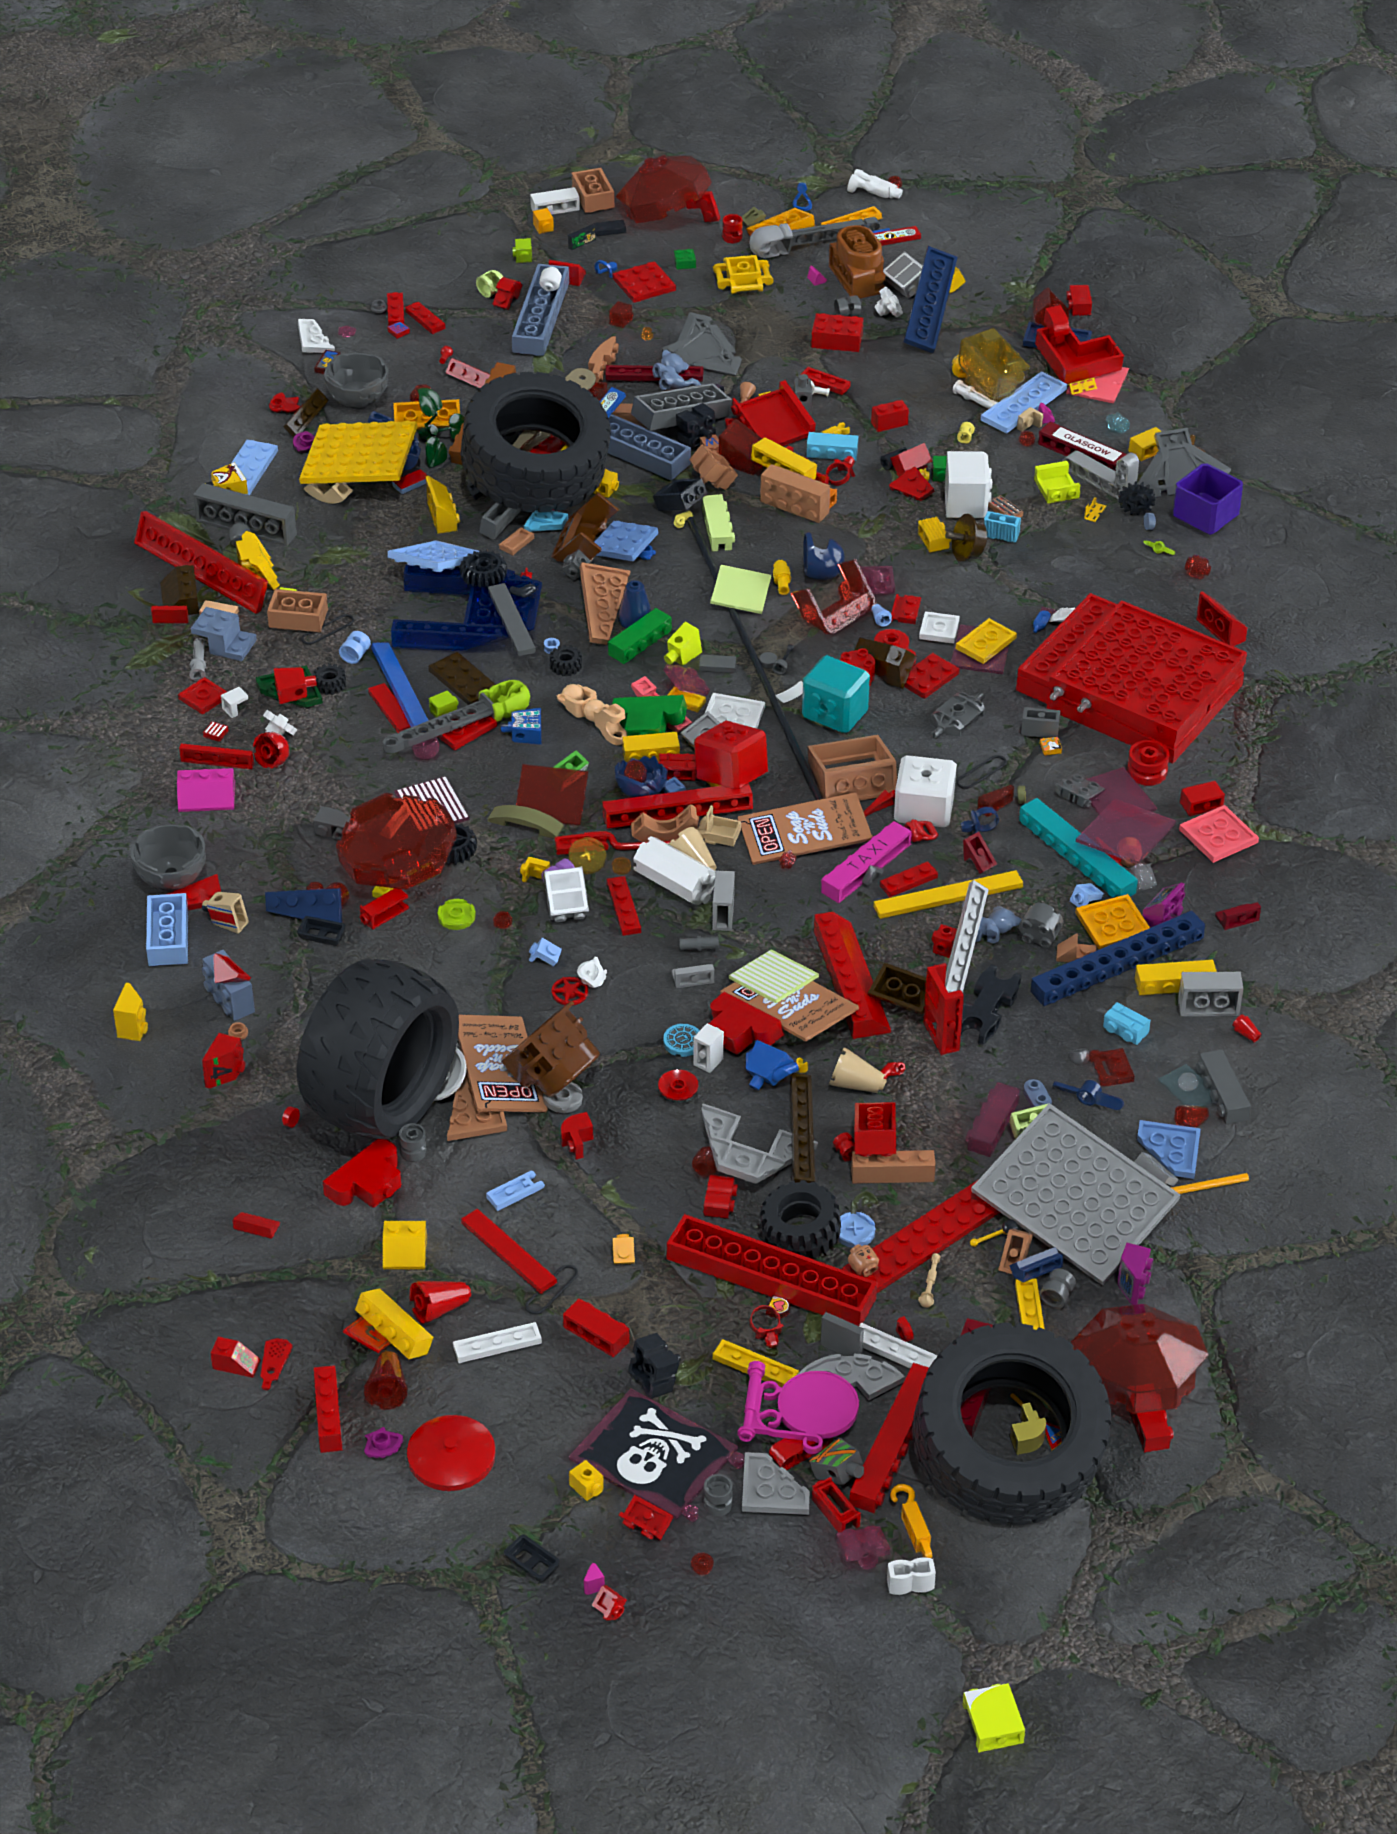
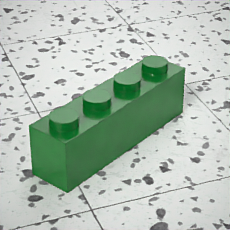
M655 608L608 641V655L623 664L627 663L672 631V617Z

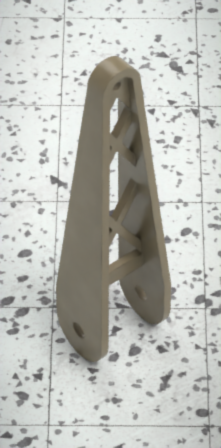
M585 368L574 369L565 377L566 381L576 382L581 385V388L587 390L596 381L595 374ZM524 430L512 446L529 452L549 438L551 434L536 430Z

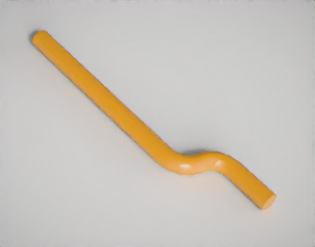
M1247 1173L1171 1188L1177 1193L1183 1194L1249 1181V1176Z

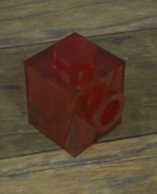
M617 301L609 310L610 325L624 328L633 319L632 305Z

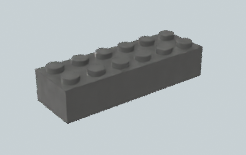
M710 383L635 396L631 414L648 430L654 431L656 429L677 426L676 414L685 410L691 412L692 407L701 403L706 404L715 411V419L728 417L732 399L716 385Z
M202 483L193 494L196 522L229 530L235 523H244L250 527L251 532L255 533L257 538L288 546L297 535L295 509L292 506Z

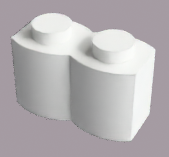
M917 1558L912 1561L895 1560L888 1563L887 1583L889 1593L902 1595L911 1591L928 1592L933 1590L936 1574L933 1559Z

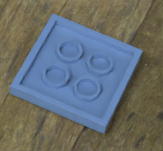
M613 521L595 541L602 548L597 556L634 561L658 535V528L649 525Z

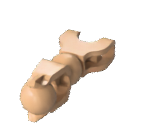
M579 684L567 685L563 689L562 694L557 695V700L563 703L566 709L575 717H586L589 721L595 722V726L600 729L607 741L613 745L622 744V737L627 736L625 729L622 728L619 722L625 719V710L618 704L610 706L604 704L602 701L597 700L596 691L588 687H582Z

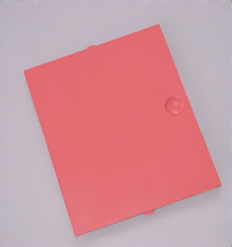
M1122 367L1120 371L1093 377L1095 378L1097 389L1089 391L1083 389L1082 393L1074 394V396L1114 404L1129 368ZM1069 386L1066 394L1072 395Z

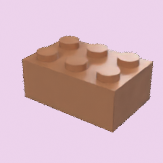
M602 168L572 172V188L575 187L585 213L615 208L614 190Z
M275 589L267 610L269 628L321 632L328 611L327 594Z

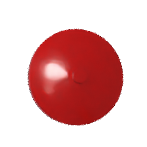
M461 1415L436 1417L422 1424L411 1436L407 1447L408 1465L412 1474L421 1483L430 1488L442 1491L466 1489L479 1483L491 1471L495 1461L494 1439L489 1430L475 1419Z

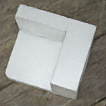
M240 687L222 694V709L231 718L238 716L237 704L247 700L248 695Z

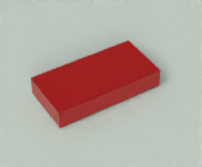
M187 606L151 607L153 623H188Z

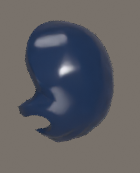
M643 756L640 760L632 758L629 762L623 760L620 766L618 762L614 768L618 786L625 795L631 798L659 794L666 784L668 770L663 764L658 763L655 756L651 758Z

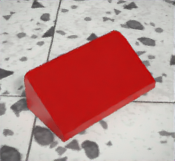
M244 1212L239 1213L232 1220L233 1228L236 1230L271 1239L280 1225L279 1221Z

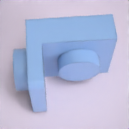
M1091 883L1076 885L1070 902L1077 907L1088 905L1089 901L1101 900L1104 893Z

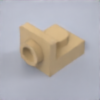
M1029 407L1018 416L1017 429L1023 432L1031 425L1038 428L1042 427L1043 413Z

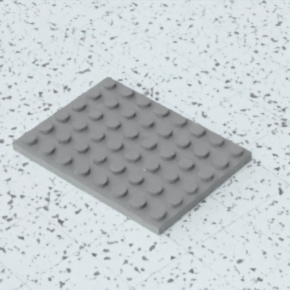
M1050 1103L971 1187V1191L1009 1219L1014 1220L1016 1224L1033 1234L1034 1237L1048 1247H1056L1058 1253L1063 1255L1066 1260L1101 1285H1104L1120 1267L1121 1256L1126 1243L1139 1245L1180 1199V1194Z

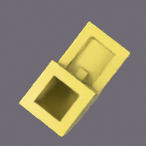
M1030 1402L1021 1405L1020 1418L1022 1422L1011 1424L1010 1439L1017 1455L1037 1450L1041 1447L1045 1438L1046 1419L1038 1418L1037 1411H1033Z

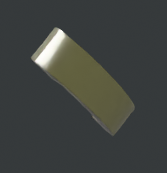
M517 805L494 807L488 817V822L503 826L507 822H512L539 829V835L553 839L559 836L564 828L561 822L541 811Z

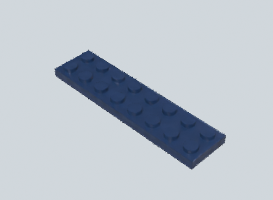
M930 246L926 249L904 343L934 353L957 256Z

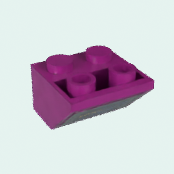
M1181 882L1163 888L1143 909L1142 916L1150 928L1181 915L1183 911L1182 901L1185 897L1184 883Z
M1127 1242L1121 1256L1117 1285L1131 1305L1137 1307L1139 1299L1143 1300L1146 1291L1144 1286L1149 1284L1151 1272L1149 1271L1153 1264V1258H1150V1248Z

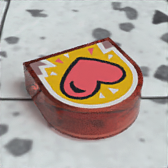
M772 1296L768 1306L776 1309L780 1318L786 1317L790 1312V1303L784 1298ZM766 1309L767 1316L777 1318L772 1311Z

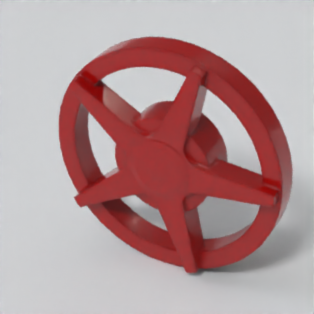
M562 977L552 986L553 999L562 1005L571 1002L568 1000L576 996L581 998L573 1000L575 1003L573 1005L580 1004L588 996V986L576 977ZM564 983V986L562 988H556L558 985ZM581 985L584 987L585 993L578 991ZM555 993H562V995L565 997V1000H562L559 997H557Z

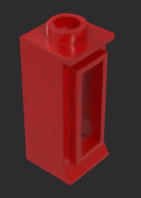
M395 885L393 890L371 901L364 907L360 906L361 922L372 930L409 909V906L402 901L407 899L408 895Z
M832 1477L820 1480L812 1486V1501L841 1537L845 1535L846 1524L850 1521L853 1522L856 1529L860 1527L861 1513L844 1496L832 1481ZM830 1494L844 1513L841 1514L826 1495Z

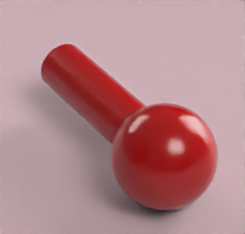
M450 346L441 348L440 353L442 356L439 360L441 364H445L447 358L453 355V349Z

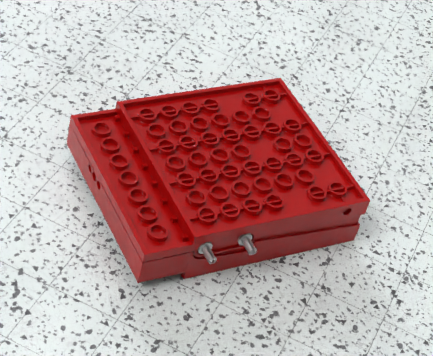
M1090 593L1018 668L1016 691L1046 703L1047 709L1060 710V715L1130 746L1142 740L1160 742L1169 750V762L1173 764L1243 685L1244 672L1242 668L1246 663L1247 652L1121 600L1116 604Z

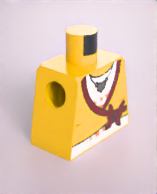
M235 462L212 471V481L205 483L248 494L247 480Z

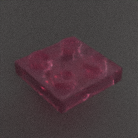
M892 566L858 567L860 594L895 593Z
M667 664L663 669L671 682L680 691L708 695L710 689L706 686L705 681L697 675L695 669Z
M867 1526L864 1529L858 1530L846 1529L843 1532L836 1533V1540L845 1561L857 1560L863 1569L875 1567L879 1556L890 1555V1546L880 1526ZM869 1553L868 1556L862 1557L864 1554Z

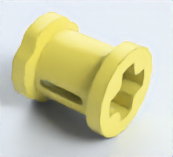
M963 422L961 424L960 431L957 434L959 442L967 444L971 441V434L975 430L972 423Z

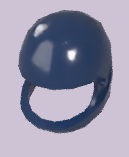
M805 533L803 541L805 576L818 580H828L836 577L844 566L845 555L843 548L831 538L829 539L827 549L817 548L813 544L811 533Z

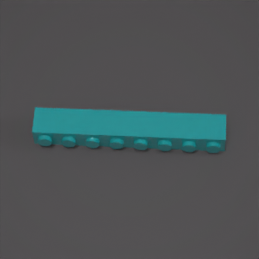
M1035 798L1020 807L1019 821L1083 872L1085 876L1094 881L1097 886L1105 890L1111 897L1115 898L1126 894L1132 896L1136 894L1138 879L1042 801Z

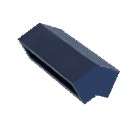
M1054 1247L1009 1266L1014 1278L1021 1282H1026L1054 1269L1063 1267V1255L1058 1253L1057 1248Z

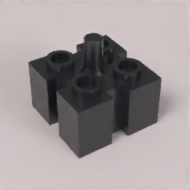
M701 403L692 407L691 412L685 410L676 414V423L680 428L677 431L678 442L691 447V450L700 446V437L710 439L712 435L716 434V428L712 426L715 423V411L706 404Z
M658 1333L636 1339L632 1351L635 1357L631 1358L628 1371L636 1381H641L642 1389L650 1399L672 1392L681 1356L678 1353L673 1354L671 1350H668L667 1343L662 1340Z

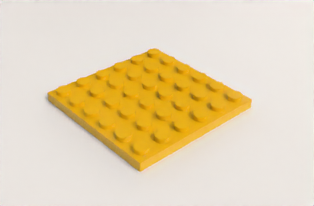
M406 420L403 422L326 423L319 425L299 477L300 484L399 481L417 430V422Z

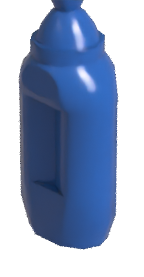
M1040 611L1033 622L1034 633L1046 627L1051 618V614L1048 611Z

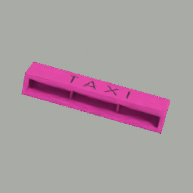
M895 821L889 826L884 827L879 834L873 836L869 842L862 845L853 855L848 856L843 863L837 865L833 871L822 878L821 893L840 903L863 884L862 880L870 865L883 868L911 845L912 831Z

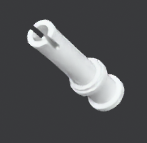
M962 380L956 381L953 386V393L962 395L966 400L971 399L988 409L998 403L975 391L973 386H967Z

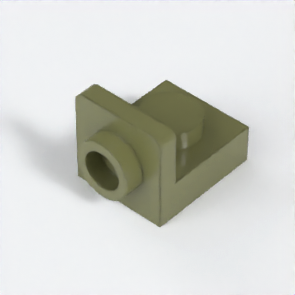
M753 207L742 216L743 223L747 227L753 226L760 221L766 220V215L761 209L758 210L756 207Z

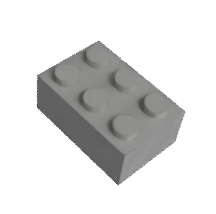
M1182 972L1178 995L1180 1016H1239L1243 994L1241 972Z

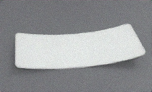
M798 682L790 689L777 694L776 697L785 703L803 694V682Z

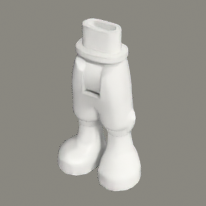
M856 169L854 174H852L847 187V191L850 193H854L859 187L879 197L888 198L890 196V199L893 197L899 199L903 193V190L897 188V185L880 179L877 176H870L859 169Z

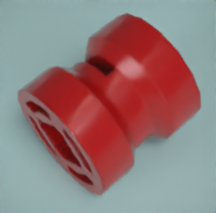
M841 1133L834 1139L833 1145L840 1152L843 1160L850 1161L852 1160V1152H855V1142L850 1133Z

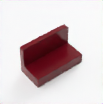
M1258 902L1244 904L1215 913V917L1224 930L1259 921L1261 906Z

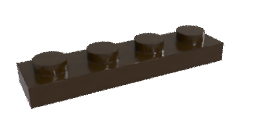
M318 388L315 389L283 427L294 438L296 434L301 433L329 399Z

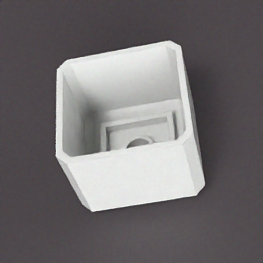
M947 451L945 475L946 518H960L963 514H971L974 518H984L988 511V502H991L990 489H992L988 455L985 452Z
M907 755L901 758L895 790L894 819L899 823H906L916 819L917 821H929L935 827L948 826L950 824L955 794L957 764L952 760Z

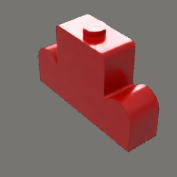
M725 991L710 1004L713 1020L708 1024L724 1031L723 1048L735 1054H739L753 1041L756 1042L758 1040L771 1046L784 1035L781 1020Z
M377 1139L322 1181L324 1195L340 1206L349 1205L353 1201L354 1196H357L372 1208L379 1205L386 1198L391 1197L402 1186L401 1173L396 1168L398 1165L396 1146L387 1139Z

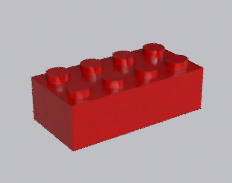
M896 1102L855 1103V1155L869 1157L872 1154H880L887 1157L896 1154Z

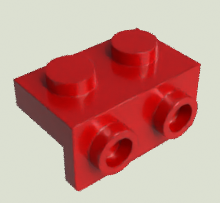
M636 1495L633 1496L625 1512L620 1511L618 1515L623 1519V1525L632 1530L635 1527L642 1530L641 1534L651 1540L654 1537L661 1540L674 1518L672 1514Z

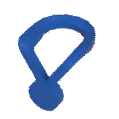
M799 183L797 185L798 194L792 204L794 208L808 211L812 208V202L805 193L807 185ZM801 194L808 201L809 205L806 207L797 206V200Z
M598 260L594 266L596 273L601 274L609 271L610 278H612V271L617 270L615 262L607 263L603 260ZM599 264L605 265L606 268L600 270Z

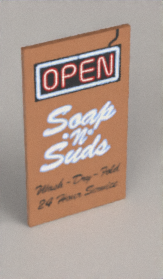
M856 792L738 816V821H741V831L753 865L870 841L873 837Z
M814 981L778 1003H774L736 982L720 991L721 994L725 991L781 1020L782 1029L804 1041H808L859 1009L858 1005Z
M459 1015L458 1041L461 1052L466 1060V1072L477 1111L547 1112L548 1110L544 1104L543 1092L536 1084L532 1087H523L501 1062L503 1058L527 1038L522 1017Z

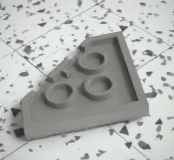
M745 1452L742 1512L809 1515L810 1491L806 1487H801L794 1480V1477L783 1467L780 1468L775 1464L773 1458L767 1453Z

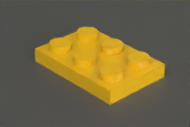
M988 618L957 642L956 649L984 664L1014 641L1017 633Z

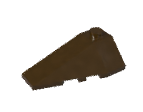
M859 637L854 651L861 648L867 649L868 653L875 659V673L887 684L903 689L917 656L906 649Z

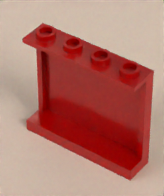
M786 380L779 382L778 390L741 403L732 398V414L736 415L739 424L745 428L748 437L752 438L754 444L763 438H767L781 446H785L807 438L809 432H815L816 423Z

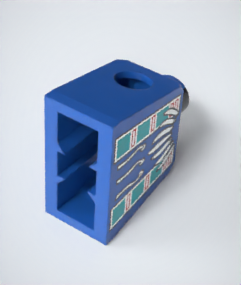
M541 708L513 711L512 721L501 722V733L512 732L513 742L542 744Z

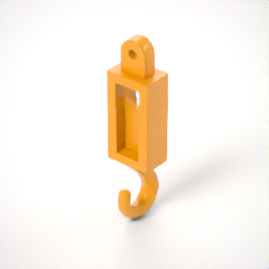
M898 1484L891 1490V1500L895 1503L898 1501L896 1497L897 1492L904 1491L908 1493L907 1502L902 1504V1521L915 1552H921L923 1558H932L930 1548L931 1535L918 1504L914 1501L915 1491L909 1485Z

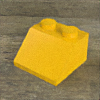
M125 983L113 1009L117 1038L140 1041L148 1029V1023L145 1022L146 1009L143 1008L142 999L131 984Z
M384 1221L383 1269H425L427 1247L426 1221Z

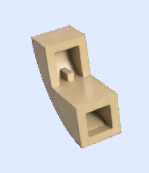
M345 482L335 483L332 486L328 483L308 484L304 488L308 494L317 500L331 504L342 502L353 491Z

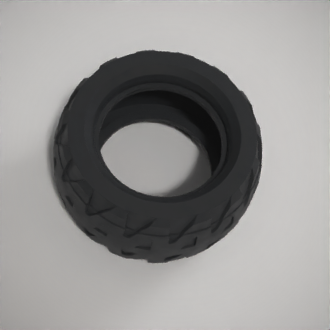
M363 959L345 968L330 983L320 997L309 1018L301 1040L296 1073L298 1088L305 1104L330 1124L352 1134L385 1140L399 1136V1131L404 1125L416 1124L429 1109L439 1093L456 1050L459 1033V1014L450 991L428 974L396 961Z

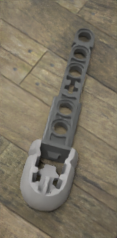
M870 217L864 218V220L857 219L791 230L786 223L779 226H764L756 229L751 234L749 244L751 251L761 258H770L780 254H789L791 246L837 239L838 232L847 226L861 225L869 228L871 231H875L880 228V223L877 218Z

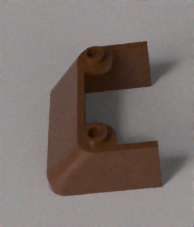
M598 492L568 518L551 557L557 562H563L569 554L579 549L591 560V563L593 558L602 550L601 547L593 542L595 536L605 531L608 519L616 514L619 509Z

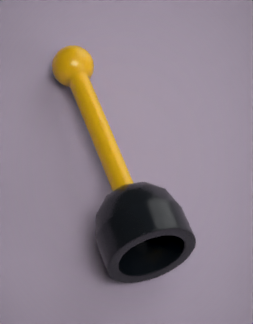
M1009 1219L1003 1223L1001 1230L979 1239H971L970 1245L976 1247L978 1243L1000 1234L1007 1236L1009 1229L1019 1230L1014 1220Z

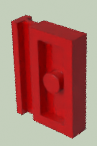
M896 594L891 612V621L898 620L901 623L916 624L921 597L912 595L901 597L899 594Z

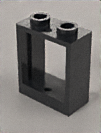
M702 478L680 479L671 481L654 494L653 499L658 511L687 510L708 493Z

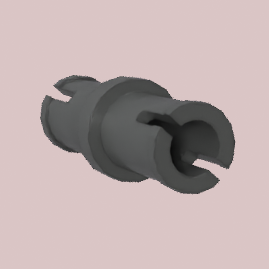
M718 936L680 938V951L719 949Z

